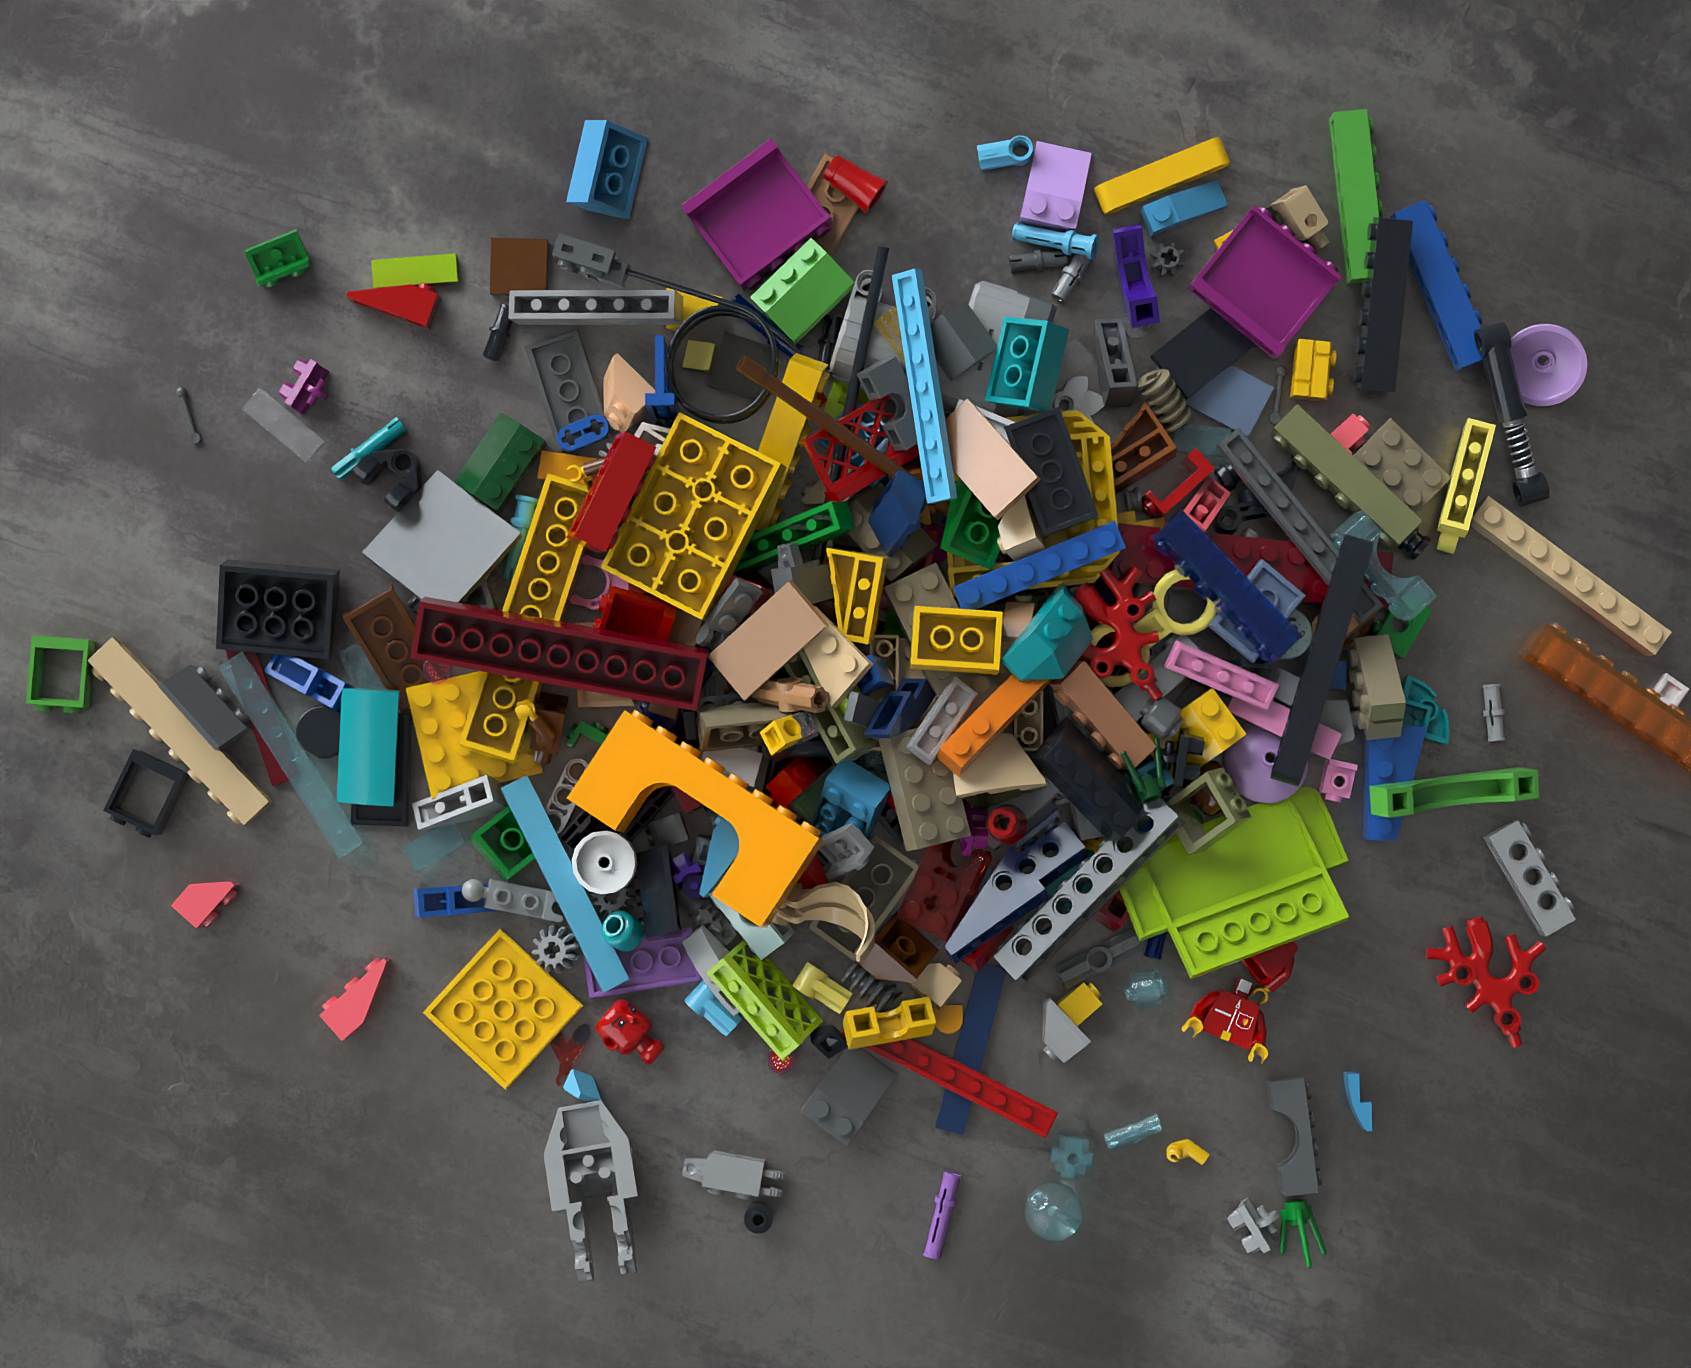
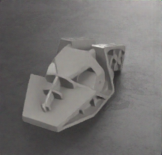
M601 1100L558 1108L544 1151V1161L552 1212L567 1214L570 1238L575 1252L574 1265L579 1283L594 1281L587 1214L589 1211L585 1198L612 1193V1195L607 1197V1201L611 1206L621 1275L637 1273L629 1205L638 1197L635 1180L633 1149L630 1146L629 1138Z

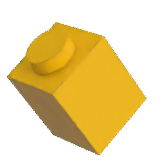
M1081 981L1056 1004L1078 1026L1102 1005L1098 999L1102 994L1092 983L1086 985Z

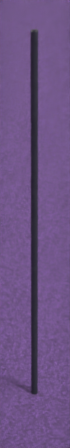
M878 246L842 417L851 413L856 408L861 385L857 374L863 371L890 249L887 247ZM844 425L846 428L851 430L850 426ZM836 443L833 459L844 462L847 447ZM833 463L829 475L832 483L840 478L842 466ZM826 496L824 499V504L828 503ZM827 541L814 546L812 560L820 559L821 564L823 563ZM770 760L768 762L762 791L767 796L772 795V793L765 786L778 775L780 762Z

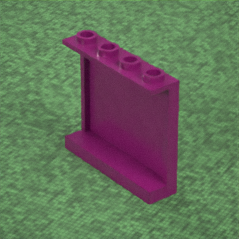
M772 138L681 205L685 214L743 291L748 288H756L763 282L764 279L762 277L770 271L776 272L786 263L785 260L795 254L810 238L815 239L817 237L819 239L827 235L834 224L830 214H827L782 155Z
M1254 205L1186 289L1271 358L1275 359L1280 356L1288 342L1342 276L1338 273L1339 269L1328 260L1324 262L1316 256L1317 251L1311 245L1305 242L1302 244L1294 238L1295 233L1285 225L1280 226L1273 221V215L1263 207L1257 208Z

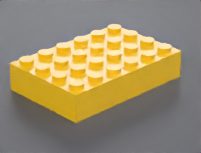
M679 412L657 454L652 469L644 480L641 492L631 506L632 509L626 522L622 524L618 532L619 536L614 547L609 549L600 568L705 621L706 617L720 600L787 467Z

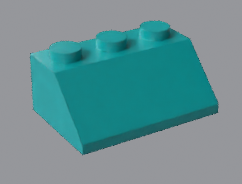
M1004 316L985 401L1028 412L1043 413L1051 410L1069 329L1049 321Z

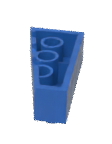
M1402 726L1401 737L1366 740L1364 731L1362 839L1397 841L1403 816L1388 818L1372 815L1369 786L1413 780L1427 727Z

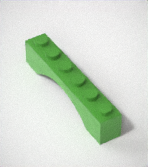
M1522 767L1369 786L1371 814L1388 818L1413 815L1430 809L1454 805L1511 802L1539 798L1538 770Z

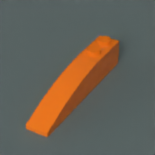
M1012 674L939 748L937 758L959 777L1052 679L1019 681Z

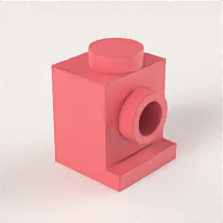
M1353 413L1330 435L1352 454L1349 448L1351 447L1355 451L1366 440L1363 435L1371 426L1362 416L1359 415L1357 417Z

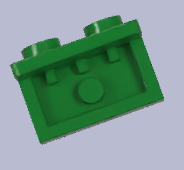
M297 229L244 250L256 277L258 287L264 284L266 287L274 286L281 282L282 277L289 274L292 277L301 275L311 265L310 257Z

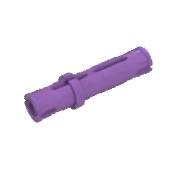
M943 1172L939 1196H935L934 1202L937 1204L925 1252L923 1253L928 1258L937 1260L942 1258L941 1255L953 1207L957 1206L958 1202L955 1198L962 1177L953 1172Z

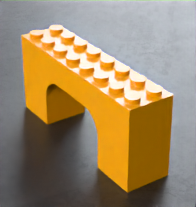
M624 710L567 799L615 831L625 832L647 797L653 791L664 786L678 787L729 821L739 837L737 857L712 895L759 927L768 928L823 844L824 840L819 837L821 831L808 822L804 821L801 825L794 821L797 817L796 814L781 805L776 809L770 805L773 799L761 791L755 789L752 793L747 790L749 784L732 773L729 777L723 774L725 768L714 760L707 757L703 761L699 758L701 754L699 750L685 742L679 745L675 742L677 736L661 726H658L657 729L653 728L651 725L654 721L641 712L634 710L633 713H629Z

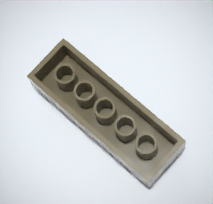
M937 563L884 587L883 593L910 648L915 606L959 609ZM922 670L925 679L928 680L935 693L936 701L950 680L955 676L978 693L952 732L953 734L998 689L992 674Z

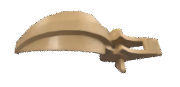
M837 882L817 885L812 889L802 890L803 885L801 883H796L772 922L783 927L787 926L789 922L799 924L805 920H822L838 924L849 929L862 939L860 948L856 953V961L861 962L867 958L875 944L876 929L873 916L864 905L861 897L849 886Z

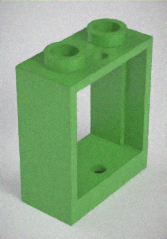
M32 636L26 704L35 705L36 711L52 712L53 706L64 707L63 712L81 714V708L90 709L93 673L90 669L93 666L87 660L95 654L96 641ZM45 649L83 652L79 701L41 698Z

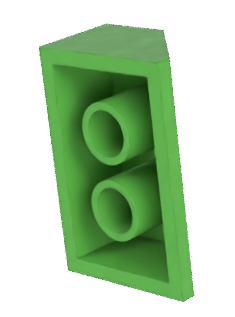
M810 238L750 298L780 330L797 344L853 289L855 282L826 251Z

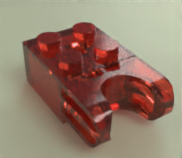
M954 840L927 848L896 916L944 942L949 941L976 900L979 893L978 889L992 859L990 851L978 849L972 852L964 865L957 867L951 859V848ZM937 899V902L940 903L939 909L935 905Z

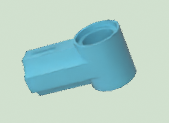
M1016 136L1011 140L977 145L981 171L1012 165L1024 166L1033 157L1032 142L1025 136ZM1018 145H1023L1028 148V153L1023 157H1018L1013 153V149Z
M704 980L684 1000L693 1011L702 1018L705 1017L725 1036L743 1019L739 1014L733 1016L713 994Z

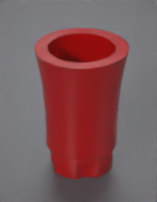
M839 155L832 159L823 174V179L830 182L832 187L854 202L865 214H868L873 209L888 184L887 180L869 173Z
M1000 805L988 816L987 826L989 833L996 841L1002 844L1016 843L1026 833L1027 818L1024 812L1015 805ZM1003 818L1010 820L1007 829H1003L1000 826V821Z

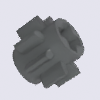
M1173 241L1168 247H1164L1162 243H1159L1158 250L1160 252H1152L1150 254L1152 259H1156L1151 269L1158 268L1161 271L1160 276L1162 278L1168 272L1176 276L1177 270L1175 267H1183L1185 265L1184 261L1179 260L1184 250L1177 251L1174 248L1175 244ZM1166 254L1171 255V263L1169 265L1164 264Z

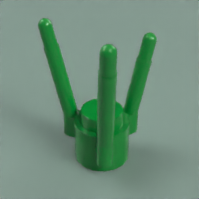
M1306 1199L1284 1202L1285 1209L1280 1210L1279 1252L1281 1254L1285 1253L1288 1220H1290V1225H1298L1306 1267L1311 1268L1312 1263L1304 1224L1309 1222L1321 1254H1326L1323 1240L1313 1217L1312 1207L1308 1206Z

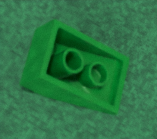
M958 477L955 484L957 498L950 501L940 549L992 570L1000 551L997 538L1001 537L998 525L1002 517L997 520L961 478Z

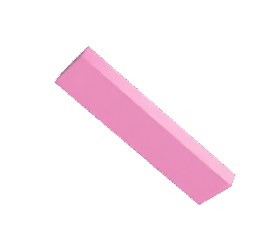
M1178 640L1175 641L1164 665L1167 669L1267 711L1280 686L1272 680Z
M1232 696L1227 706L1233 715L1282 738L1290 712L1289 708L1272 701L1267 711ZM1319 723L1310 751L1330 760L1342 734Z

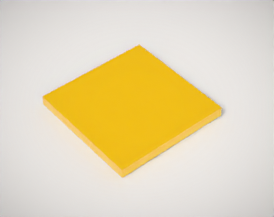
M500 928L427 1007L423 1014L499 1085L507 1090L584 1005L549 972H546L541 965L538 966L536 964L537 961Z

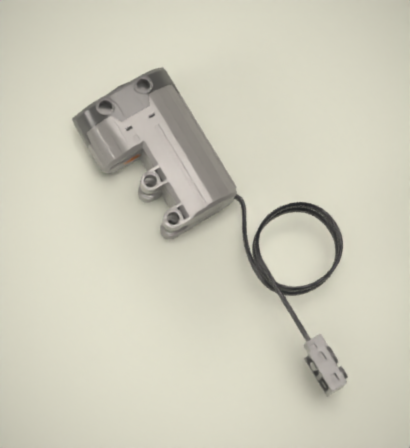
M561 233L558 234L552 256L563 271L576 275L580 271L585 278L624 289L629 275L721 304L698 310L685 319L674 333L666 355V377L672 393L675 394L678 402L689 413L702 420L717 424H732L743 421L761 409L770 397L771 392L763 388L759 396L749 406L731 414L707 413L687 403L679 394L675 383V359L682 341L699 323L713 317L730 316L759 325L768 336L771 344L772 363L770 374L776 378L779 371V354L773 334L787 344L795 353L805 356L784 334L766 323L760 315L744 305L631 270L628 262L621 261L619 257L615 256V250ZM873 270L862 271L856 278L831 359L830 370H826L840 384L849 386L868 292L863 289L870 286L871 279L866 278H872ZM984 280L974 285L968 304L996 344H998L1004 316L1044 320L1053 323L1058 305L1051 301ZM881 286L864 369L884 358L895 356L903 363L906 369L897 307L881 303ZM925 287L931 324L935 320L936 295L931 289ZM996 351L952 382L936 360L945 417L954 412L959 399L965 401L967 398L975 406L1004 418L1023 416L1024 410L985 401ZM861 384V385H860V390L865 391L864 388H863V386H862V384Z

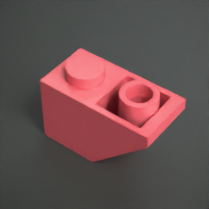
M236 881L190 884L171 907L195 928H202L204 925L209 927L219 916L216 911L223 904L226 906L230 904L238 893L235 890L240 884Z

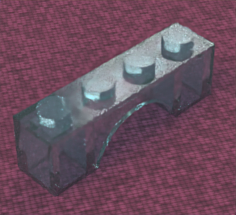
M1363 510L1353 513L1330 534L1334 540L1333 544L1338 550H1340L1345 534L1374 542L1365 577L1371 582L1370 587L1378 597H1384L1390 604L1389 610L1396 618L1403 619L1404 621L1414 619L1437 597L1419 575L1399 578L1391 575L1382 567L1377 556V542L1381 530Z

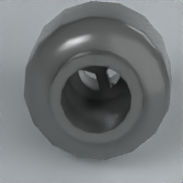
M1163 696L1154 702L1149 699L1140 711V714L1144 716L1141 726L1159 739H1164L1167 736L1172 738L1184 720L1181 717V708Z

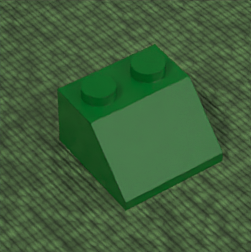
M509 806L468 838L504 882L535 858Z

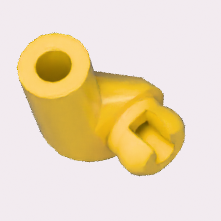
M1189 1139L1173 1142L1166 1149L1167 1159L1174 1163L1178 1162L1179 1159L1191 1157L1203 1165L1210 1155Z

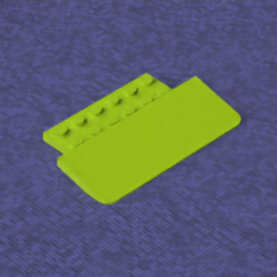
M1308 786L1301 787L1293 795L1276 803H1257L1247 807L1252 816L1250 819L1207 850L1189 855L1175 833L1119 889L1139 941L1169 931L1189 977L1193 979L1347 921L1349 915L1328 872L1347 865L1348 858L1328 809L1316 789ZM1224 815L1201 825L1207 834L1225 821L1227 817Z

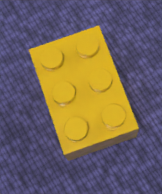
M915 606L913 611L910 669L997 675L1000 668L1003 612Z

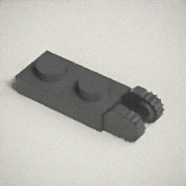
M735 578L706 617L705 623L700 628V631H698V634H696V644L704 647L711 640L710 649L714 651L736 630L762 595L760 587Z

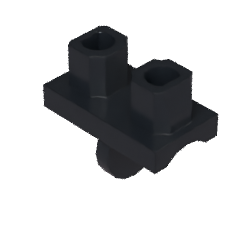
M1180 728L1177 749L1173 750L1174 742L1169 740L1166 741L1165 748L1161 749L1162 769L1170 770L1171 762H1174L1172 775L1174 786H1182L1183 781H1195L1199 778L1200 763L1186 762L1187 754L1202 755L1204 749L1203 737L1189 734L1188 728Z

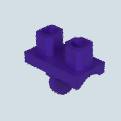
M684 852L670 860L677 873L672 878L677 886L682 887L687 897L698 899L702 897L699 893L704 872L698 863L693 865L688 855Z

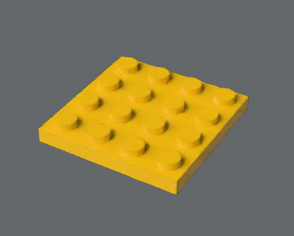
M482 671L406 688L432 799L436 798L438 793L485 775L497 779L498 783L519 779L525 775L533 776L543 773L542 765L534 761L535 750L530 749L533 731L530 724L516 764L464 749L459 745Z

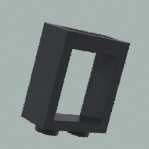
M133 749L103 811L111 814L109 819L120 825L125 826L126 822L136 826L135 832L150 838L152 834L161 835L190 775L188 772L140 749ZM140 765L175 781L155 824L119 808Z

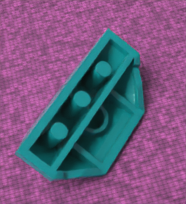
M1063 582L1058 585L1000 659L1019 681L1064 678L1093 640L1083 607Z

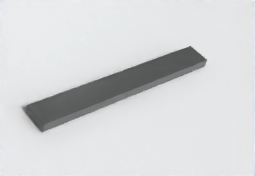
M1238 428L1221 441L1216 448L1324 582L1329 585L1339 550L1247 436ZM1364 581L1362 582L1352 615L1359 625L1383 607V604Z

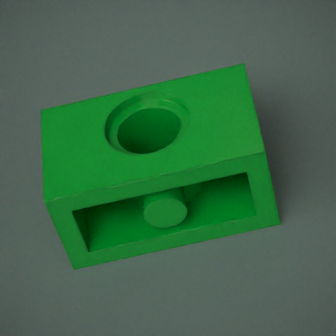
M1404 592L1398 594L1397 597L1391 596L1389 609L1385 610L1387 611L1382 621L1378 619L1370 631L1372 636L1389 634L1394 657L1398 660L1405 657L1432 611L1431 608ZM1395 617H1399L1404 621L1405 627L1402 632H1397L1392 627V621Z

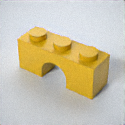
M929 996L902 1001L899 1007L886 1012H875L874 1006L846 1011L842 1024L848 1049L850 1050L932 1035L936 1020Z

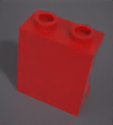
M1197 448L1181 461L1192 475L1163 501H1159L1150 490L1141 497L1143 511L1151 519L1154 516L1162 518L1215 469Z
M611 585L608 596L602 594L598 611L603 612L601 619H595L593 628L668 641L677 607L662 599Z

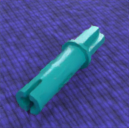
M395 417L356 449L351 448L352 452L331 468L332 472L339 480H343L351 474L356 464L364 456L372 455L374 451H382L391 442L406 433V428Z

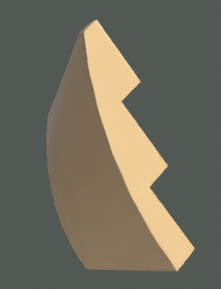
M1000 734L959 777L953 773L956 796L959 798L986 792L995 794L1018 788L1023 791L1048 785L1045 777L1042 776L1012 734Z

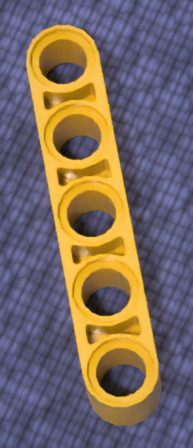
M1215 137L1096 186L1094 192L1104 215H1109L1230 165L1231 161L1221 138Z

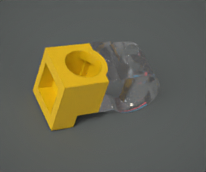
M809 711L799 712L774 720L760 732L771 756L780 753L788 747L804 743L821 733L812 713Z

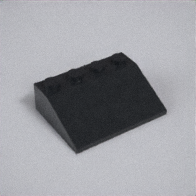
M227 559L220 565L216 649L330 659L338 604L340 570Z

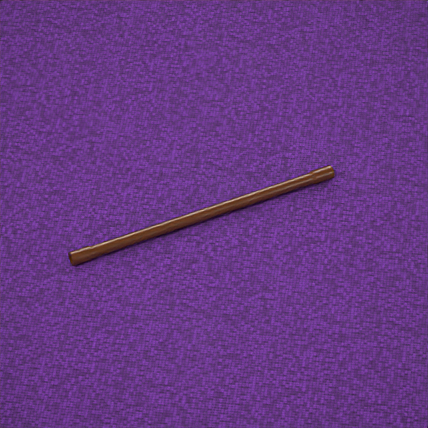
M744 355L738 362L736 370L756 384L766 388L889 476L893 477L898 469L914 476L771 375L767 369L747 355ZM950 500L930 505L947 516ZM1000 549V556L1009 562L1014 561L1007 553L1003 554Z

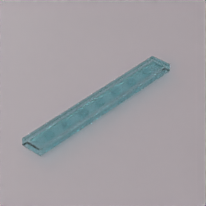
M240 652L218 666L337 857L341 859L363 845V840L339 802H337V799L309 755L300 747L296 734L244 652Z

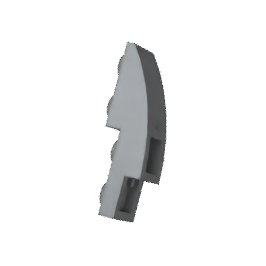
M702 925L687 936L682 943L704 982L723 1006L735 1016L740 1013L739 1010L706 973L730 951Z

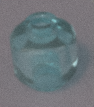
M1154 969L1131 974L1129 985L1124 986L1127 1001L1133 1002L1138 1009L1162 1005L1165 997L1168 996V986L1164 975H1159Z

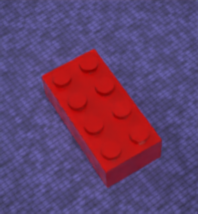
M626 431L616 435L566 538L596 553L606 552L608 548L612 549L619 536L615 531L621 522H626L632 509L628 505L634 496L637 497L643 488L644 481L641 478L646 471L652 469L656 461L657 455L653 454L656 446Z

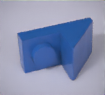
M872 654L866 657L874 665L857 683L861 694L868 697L875 690L894 685L885 661Z

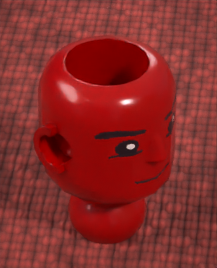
M617 1000L596 1025V1032L602 1038V1043L606 1048L611 1051L616 1050L621 1055H630L635 1050L646 1064L651 1065L665 1049L664 1044L660 1040L653 1039L648 1035L652 1029L651 1021L644 1013H641L626 1000Z

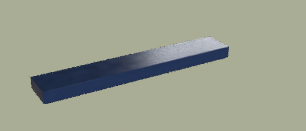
M987 963L979 973L976 971L953 1058L978 1072L981 1069L1006 974L1004 968ZM945 1088L935 1127L963 1135L972 1101Z

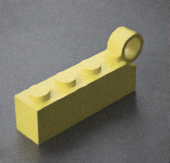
M1470 418L1466 421L1439 519L1437 531L1441 533L1437 550L1454 554L1459 537L1465 538L1469 531L1496 427L1494 424Z

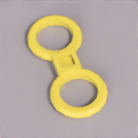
M1191 567L1177 568L1165 574L1155 586L1153 595L1157 600L1152 603V609L1146 612L1140 620L1134 621L1133 625L1135 630L1140 633L1157 631L1159 641L1169 633L1194 635L1206 629L1216 616L1219 608V592L1214 581L1203 571ZM1190 579L1198 582L1204 588L1207 595V606L1204 613L1197 620L1181 624L1168 617L1164 609V597L1172 584L1180 580ZM1104 624L1097 625L1091 631L1093 636L1091 643L1096 646L1097 642L1104 635L1115 632L1114 629ZM1156 643L1145 645L1141 650L1142 658L1147 664L1150 659V648ZM1096 666L1097 671H1098L1099 673H1103V672L1098 668V666ZM1140 669L1137 672L1138 678L1145 672V669ZM1130 671L1121 675H1110L1105 679H1100L1108 687H1123L1132 683Z

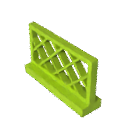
M745 939L706 972L781 1060L795 1050L823 1022L821 1017L792 986L770 958L766 956L761 960L757 954L750 950ZM745 946L753 954V958L746 956ZM748 965L755 967L756 975L749 973ZM764 970L771 975L772 980L765 978ZM766 987L774 989L775 997L768 995ZM782 992H785L790 997L791 1002L783 999ZM785 1009L792 1010L793 1018L786 1016ZM801 1013L804 1014L811 1021L812 1024L803 1022Z

